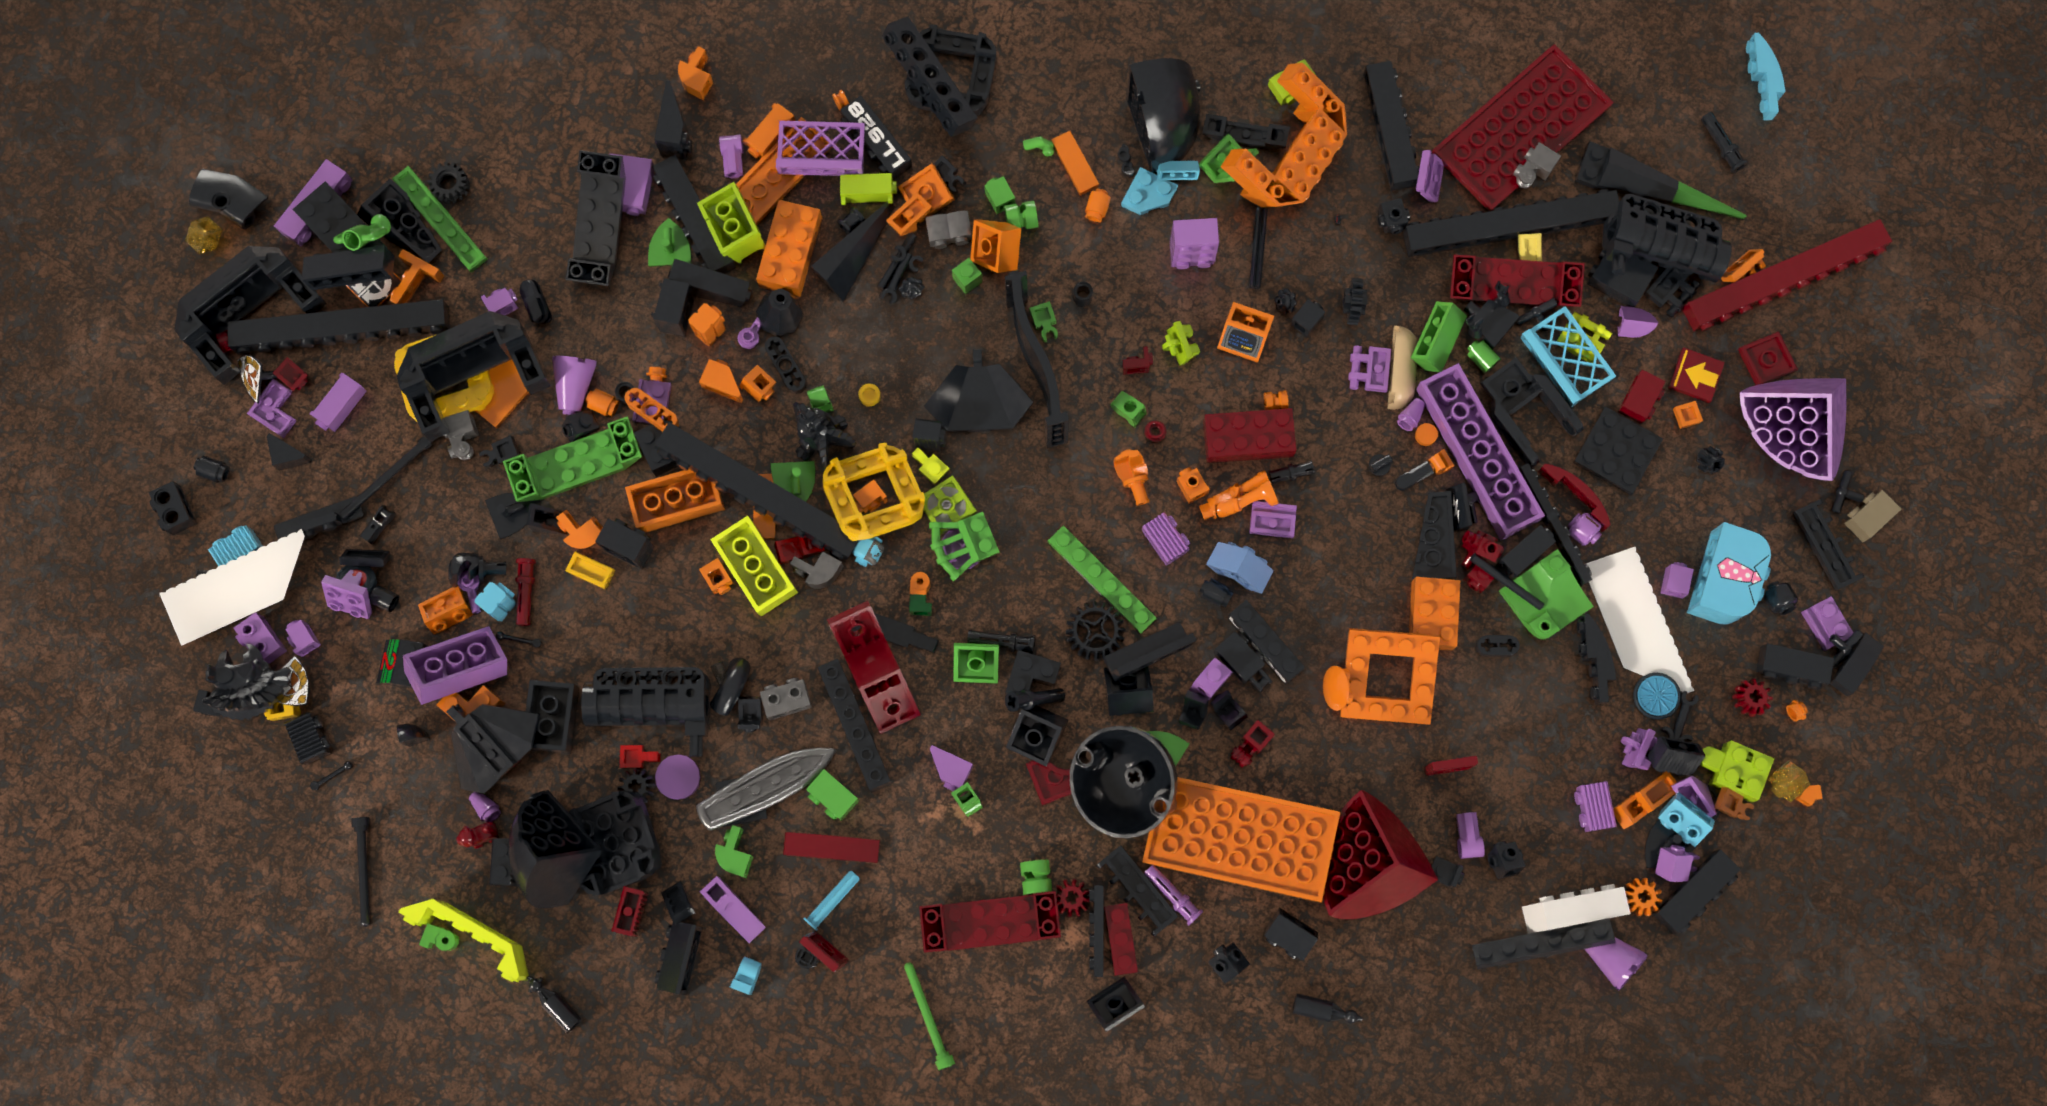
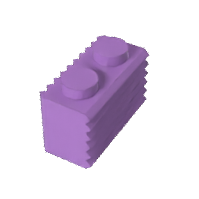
M1165 512L1142 526V532L1167 566L1189 551L1188 545L1190 542L1184 533L1179 534L1176 530L1177 523L1171 515L1167 517Z
M1608 782L1576 787L1577 792H1574L1576 804L1580 805L1582 814H1579V822L1582 828L1585 827V832L1617 827Z

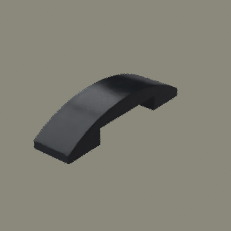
M1206 114L1202 135L1221 141L1226 135L1230 134L1239 146L1282 149L1287 146L1290 127L1269 124V127L1228 121L1225 116Z

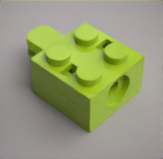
M1734 741L1724 743L1721 750L1711 746L1702 749L1706 756L1700 766L1713 771L1708 785L1721 790V787H1727L1744 796L1743 800L1750 803L1760 799L1774 758Z

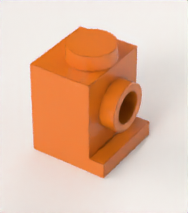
M756 365L742 379L739 387L746 390L758 402L762 399L767 401L775 392L773 388L776 381L761 367Z
M1188 467L1179 473L1180 477L1177 478V484L1189 504L1208 495L1210 489L1197 468L1192 470L1191 467ZM1190 479H1195L1196 484L1190 485L1188 481Z
M872 480L853 494L859 513L872 512L881 505V501L885 504L888 502L886 494L875 480Z
M718 558L699 569L714 595L717 593L723 595L731 590L730 585L733 584V581ZM717 577H722V581L715 583Z

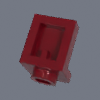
M1143 346V358L1131 356L1123 360V375L1149 373V366L1153 365L1152 352L1148 353V346Z

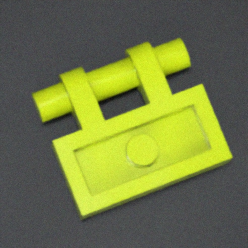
M1574 311L1572 316L1580 327H1585L1594 332L1592 337L1587 336L1599 353H1601L1605 344L1599 342L1598 339L1601 336L1609 340L1612 332L1606 330V326L1592 322L1585 314L1580 315ZM1562 331L1557 342L1565 343L1567 332ZM1570 332L1568 344L1580 345L1581 336ZM1567 347L1566 350L1578 356L1580 349ZM1582 350L1581 359L1593 363L1594 354L1591 351Z

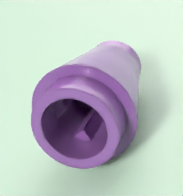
M1415 398L1398 415V425L1406 431H1412L1413 428H1417L1426 406L1425 402Z
M473 792L470 795L469 800L481 821L493 822L500 816L499 805L483 793Z

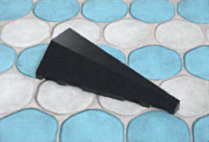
M888 201L811 266L813 272L842 302L846 300L847 294L851 286L854 285L859 271L863 268L876 244L882 228L885 227L886 220L895 208L894 204H888Z

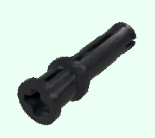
M1709 112L1704 115L1700 120L1721 150L1720 156L1722 159H1726L1731 167V173H1736L1749 164L1748 160H1744L1738 151V145L1731 142L1714 113Z
M969 630L967 643L996 644L1001 648H1009L1011 652L1019 650L1029 652L1030 654H1034L1036 635L1029 637L1017 635L1015 632L1011 633V635L972 630ZM981 637L998 639L999 641L983 640ZM1019 642H1021V643H1028V645H1023V644H1018V643H1019Z
M1062 688L1037 692L1026 689L1021 691V693L1011 691L1005 697V705L1010 712H1016L1021 708L1030 710L1035 705L1063 702L1065 700V693L1058 694L1064 691Z

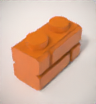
M704 303L697 310L698 313H694L688 320L695 336L707 346H711L717 340L716 337H720L726 331L723 324L725 319L721 316L722 312L715 305L710 307L707 303Z

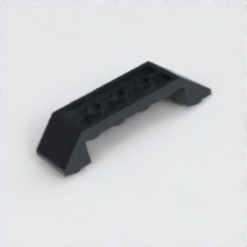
M579 150L577 172H581L573 258H568L566 280L609 286L617 264L626 181L623 156Z

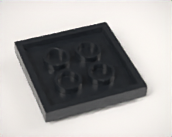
M1605 406L1573 463L1625 493L1632 495L1663 438Z

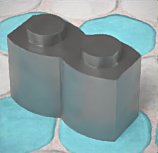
M956 211L926 217L930 247L942 249L951 243L965 245L969 243L968 241L972 240L968 211Z

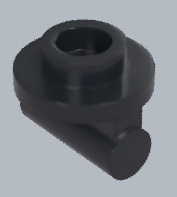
M1389 454L1374 455L1368 464L1370 472L1376 476L1386 475L1391 468L1392 457Z

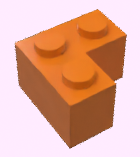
M483 685L469 701L457 692L443 697L437 703V706L447 714L446 711L451 706L459 704L467 716L482 704L503 707L506 703Z

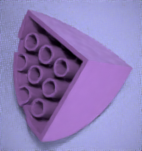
M1812 378L1783 380L1751 386L1740 392L1743 416L1752 431L1751 434L1759 446L1771 458L1789 470L1792 469L1802 473L1803 476L1819 480H1834L1839 469L1845 436L1846 379Z

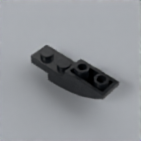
M1584 614L1577 621V632L1581 635L1578 652L1582 656V662L1591 661V664H1589V676L1593 679V686L1590 688V696L1594 700V705H1605L1609 702L1608 683L1616 680L1614 662L1608 643L1599 626L1590 614Z

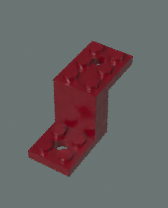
M863 602L827 619L880 734L920 716L917 705L869 602ZM854 626H861L859 630L851 631ZM897 704L895 708L888 709L890 705Z

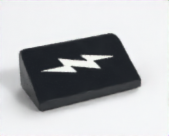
M1460 483L1446 489V491H1451L1454 532L1465 531L1472 526L1466 484Z

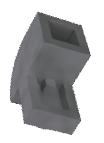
M824 552L821 553L814 567L795 556L790 563L794 569L793 573L802 578L808 576L805 583L808 587L814 589H821L831 585L844 567L841 561Z

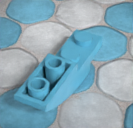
M1754 33L1746 44V52L1750 58L1748 73H1751V81H1759L1758 92L1761 93L1762 98L1760 112L1763 113V120H1773L1779 112L1778 100L1785 93L1784 79L1772 49L1760 33Z

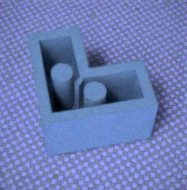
M1218 542L1206 564L1218 575L1232 578L1247 590L1258 593L1263 592L1274 571L1267 565L1268 562L1265 559L1255 555V551L1248 546L1241 548L1232 542L1227 544Z

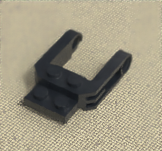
M1517 357L1480 383L1493 400L1489 418L1523 463H1528L1531 468L1540 463L1541 460H1539L1537 454L1531 448L1529 440L1510 416L1536 396L1541 398L1569 435L1575 437L1584 430L1580 419L1550 380L1544 375L1529 374Z

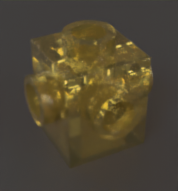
M207 216L191 222L185 241L199 254L213 251L218 247L222 229Z
M1787 761L1769 777L1773 793L1777 797H1783L1790 802L1797 796H1800L1810 786L1805 771L1790 761Z

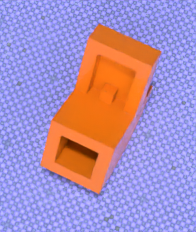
M698 46L695 52L690 54L688 63L680 60L678 74L684 89L689 94L704 100L713 81L709 73L702 71L708 56L706 50Z
M567 509L556 517L560 529L570 534L563 541L574 548L582 549L595 544L603 528L595 516L580 526Z

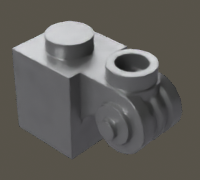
M1540 142L1535 149L1531 147L1524 157L1527 159L1524 166L1519 164L1513 173L1516 176L1517 184L1521 188H1529L1533 184L1536 175L1546 180L1561 155Z
M467 410L445 417L444 419L450 433L444 436L446 439L449 438L451 443L448 446L451 458L471 459L474 450L465 441L479 436L473 415Z

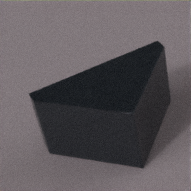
M270 433L267 435L272 466L279 471L309 464L312 461L307 455Z
M533 503L530 504L527 526L533 532L567 535V532H563L557 524L558 519L556 517L563 511Z

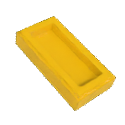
M575 551L565 571L606 590L616 570Z

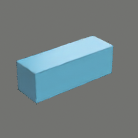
M1168 161L1159 164L1157 170L1159 180H1198L1200 172L1198 161Z

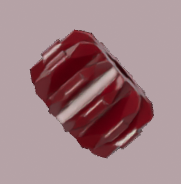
M1755 678L1750 679L1749 682L1747 680L1741 681V686L1735 687V691L1738 694L1732 696L1733 699L1738 700L1734 707L1738 708L1741 706V714L1748 712L1750 717H1754L1756 713L1763 715L1764 709L1768 710L1771 707L1768 701L1773 700V697L1767 695L1771 688L1764 689V681H1760L1757 684ZM1753 694L1752 697L1755 696L1756 701H1753V698L1750 699L1749 695Z
M1065 879L1063 880L1065 889L1060 885L1056 886V889L1061 892V894L1056 893V897L1061 900L1057 901V906L1063 905L1059 913L1063 914L1065 909H1068L1067 917L1071 918L1072 910H1075L1076 916L1079 917L1081 915L1079 907L1083 911L1088 910L1082 902L1091 903L1089 898H1083L1084 895L1089 894V889L1082 892L1081 889L1085 885L1084 882L1075 887L1076 879L1072 880V886H1069L1068 881ZM1069 892H1073V895L1075 893L1078 895L1075 904H1070L1071 901L1067 903L1066 898H1068Z

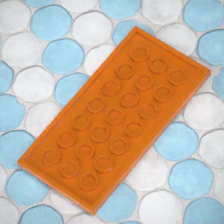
M1177 777V808L1174 812L1168 814L1156 828L1149 831L1143 863L1322 903L1341 812ZM1163 801V809L1166 810V803Z

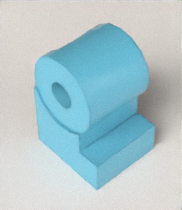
M744 957L730 988L752 995L762 963Z

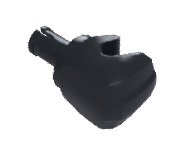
M457 553L449 563L448 579L453 587H457L460 574L468 570L469 580H472L479 574V582H484L486 575H506V561L486 562L483 556H479L476 553Z

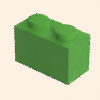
M825 769L806 789L810 793L808 798L817 806L822 803L827 808L824 812L833 820L838 817L842 821L859 802L856 796Z

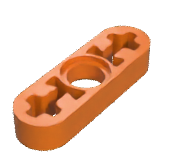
M632 388L626 392L625 401L628 407L662 432L667 426L661 419L662 416L667 421H672L673 425L679 427L676 415L641 389ZM633 397H635V398H638V397H639L640 401L643 403L642 406L640 405L639 402H637V401H635V400L632 401V398H633ZM655 406L658 408L654 415L646 414L649 407Z

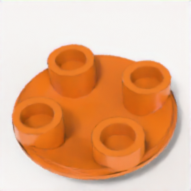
M1332 666L1326 671L1323 679L1325 701L1335 711L1342 710L1346 704H1351L1353 701V693L1350 691L1349 682L1350 672L1347 668Z

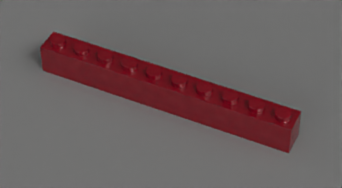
M1881 219L1692 300L1684 306L1682 311L1693 331L1699 329L1706 331L1712 328L1717 321L1724 323L1734 317L1733 314L1738 312L1741 315L1752 310V306L1756 304L1763 306L1771 302L1772 297L1777 295L1779 298L1791 293V289L1795 287L1802 289L1811 284V280H1823L1830 275V272L1834 270L1837 273L1849 267L1848 264L1853 262L1859 264L1867 260V256L1871 254L1878 256L1887 251L1886 247L1892 242V239Z

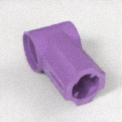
M741 134L720 136L719 143L721 155L723 156L725 177L733 179L743 176V142Z
M1476 812L1457 814L1456 820L1459 834L1457 848L1460 859L1484 857V843L1479 835Z

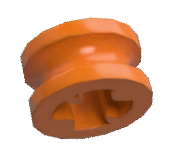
M842 90L839 91V94H832L839 111L849 104Z

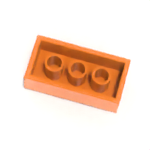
M778 200L756 277L760 288L773 291L781 288L794 296L801 297L822 222L820 209Z
M690 469L625 487L635 527L645 533L725 510L721 493L715 488L716 484L709 480L707 482L700 480L695 476L696 473Z

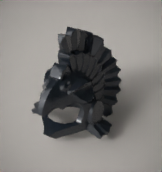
M793 403L797 420V433L800 438L798 441L800 447L795 450L797 457L802 458L803 461H808L815 451H819L821 463H823L825 471L829 465V446L836 445L845 448H854L857 442L852 439L853 436H848V433H843L842 431L848 426L845 417H841L839 414L833 417L819 408H811L804 403Z
M246 644L249 650L243 655L244 660L241 664L233 665L226 649L219 655L216 666L207 665V670L205 671L206 682L213 683L217 689L212 691L209 697L203 698L202 703L213 708L215 713H219L223 717H229L232 720L238 719L241 721L244 718L250 720L254 716H260L261 713L267 712L268 709H274V704L278 702L277 696L284 694L283 688L288 687L291 683L288 679L291 669L285 667L277 671L272 670L270 664L264 661L260 650L252 644Z

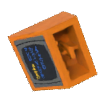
M1233 302L1217 349L1258 363L1274 316Z

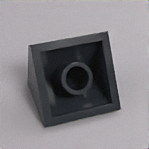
M1125 976L1086 1001L1105 1032L1145 1007Z

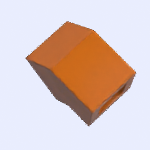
M1821 785L1802 787L1795 800L1807 807L1812 806L1815 800L1823 799Z

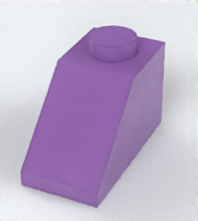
M932 745L930 751L940 779L945 783V788L955 791L966 783L973 764Z

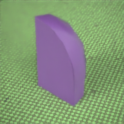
M1621 306L1618 316L1622 317V323L1620 327H1617L1618 336L1641 337L1649 334L1658 325L1656 318L1643 309Z

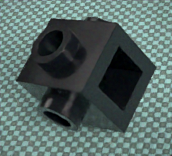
M1402 198L1383 202L1378 208V225L1380 228H1383L1385 234L1391 233L1395 235L1404 231L1410 221V214L1408 209L1404 208Z
M1506 841L1498 842L1493 845L1494 848L1487 855L1489 865L1493 868L1498 880L1516 876L1526 867L1522 851L1518 848L1515 841L1506 843Z
M1234 942L1227 947L1222 944L1213 951L1215 956L1208 961L1224 984L1250 965Z

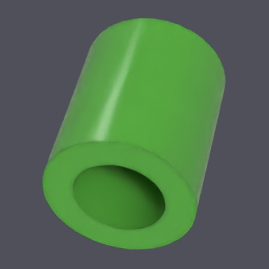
M1476 340L1467 348L1470 351L1467 356L1485 374L1501 360L1484 340L1481 342Z

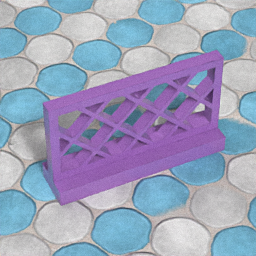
M779 121L778 155L776 159L778 174L826 176L863 174L865 123ZM784 127H793L797 133L788 139L784 135ZM808 128H815L819 133L810 140L804 132ZM830 128L837 129L840 133L832 141L825 134ZM851 129H860V136L854 141L846 135ZM801 135L808 143L799 150L793 142ZM823 136L829 144L820 151L814 145V142ZM842 137L850 143L843 151L835 145ZM789 145L796 151L792 157H783V150ZM812 146L818 153L813 158H806L802 153ZM831 147L839 153L833 159H829L824 155ZM854 147L859 152V158L849 159L845 154Z

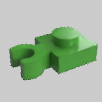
M1050 301L1030 307L1029 311L1035 329L1042 328L1041 338L1043 342H1047L1046 334L1049 332L1057 339L1058 332L1055 327L1051 326L1056 324V318Z

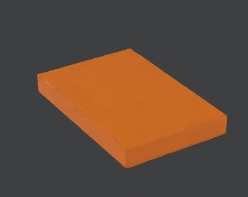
M512 359L490 369L489 375L494 386L493 397L484 410L480 412L475 411L496 429L529 393Z

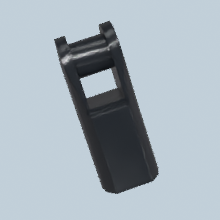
M385 505L380 506L359 536L373 544L386 526L394 519L396 513L387 510ZM381 517L385 518L381 524L378 522Z

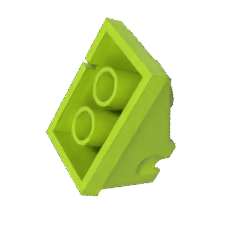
M735 182L697 203L718 249L724 257L728 256L741 264L742 259L759 249H765L766 245L761 237L762 235Z

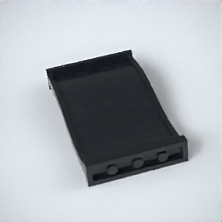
M1013 271L1008 276H1005L1007 308H1013L1014 325L1019 346L1043 392L1047 404L1049 417H1045V442L1047 448L1068 443L1069 417L1067 412L1061 413L1060 398L1056 377L1045 351L1030 326L1025 312L1024 304L1028 303L1027 272Z

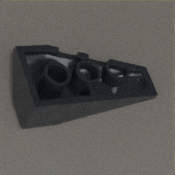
M390 178L361 204L357 213L358 217L370 226L371 219L375 215H384L391 225L390 232L385 234L384 237L405 251L427 263H430L442 251L429 228H426L420 219L421 215L417 210L415 211L410 203L407 193Z

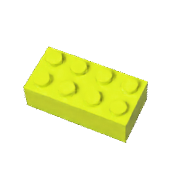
M746 516L710 539L755 611L761 617L798 593L749 516Z

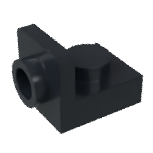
M1437 856L1434 857L1431 867L1438 878L1436 882L1451 889L1455 888L1456 885H1460L1465 875L1462 872L1464 866L1453 864Z

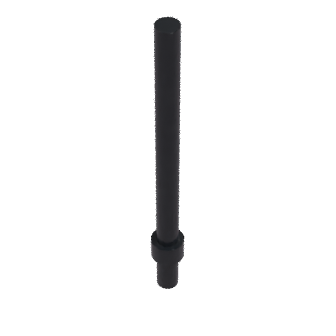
M423 435L417 441L418 444L346 506L339 515L344 520L348 518L424 449L428 450L434 440L429 441Z

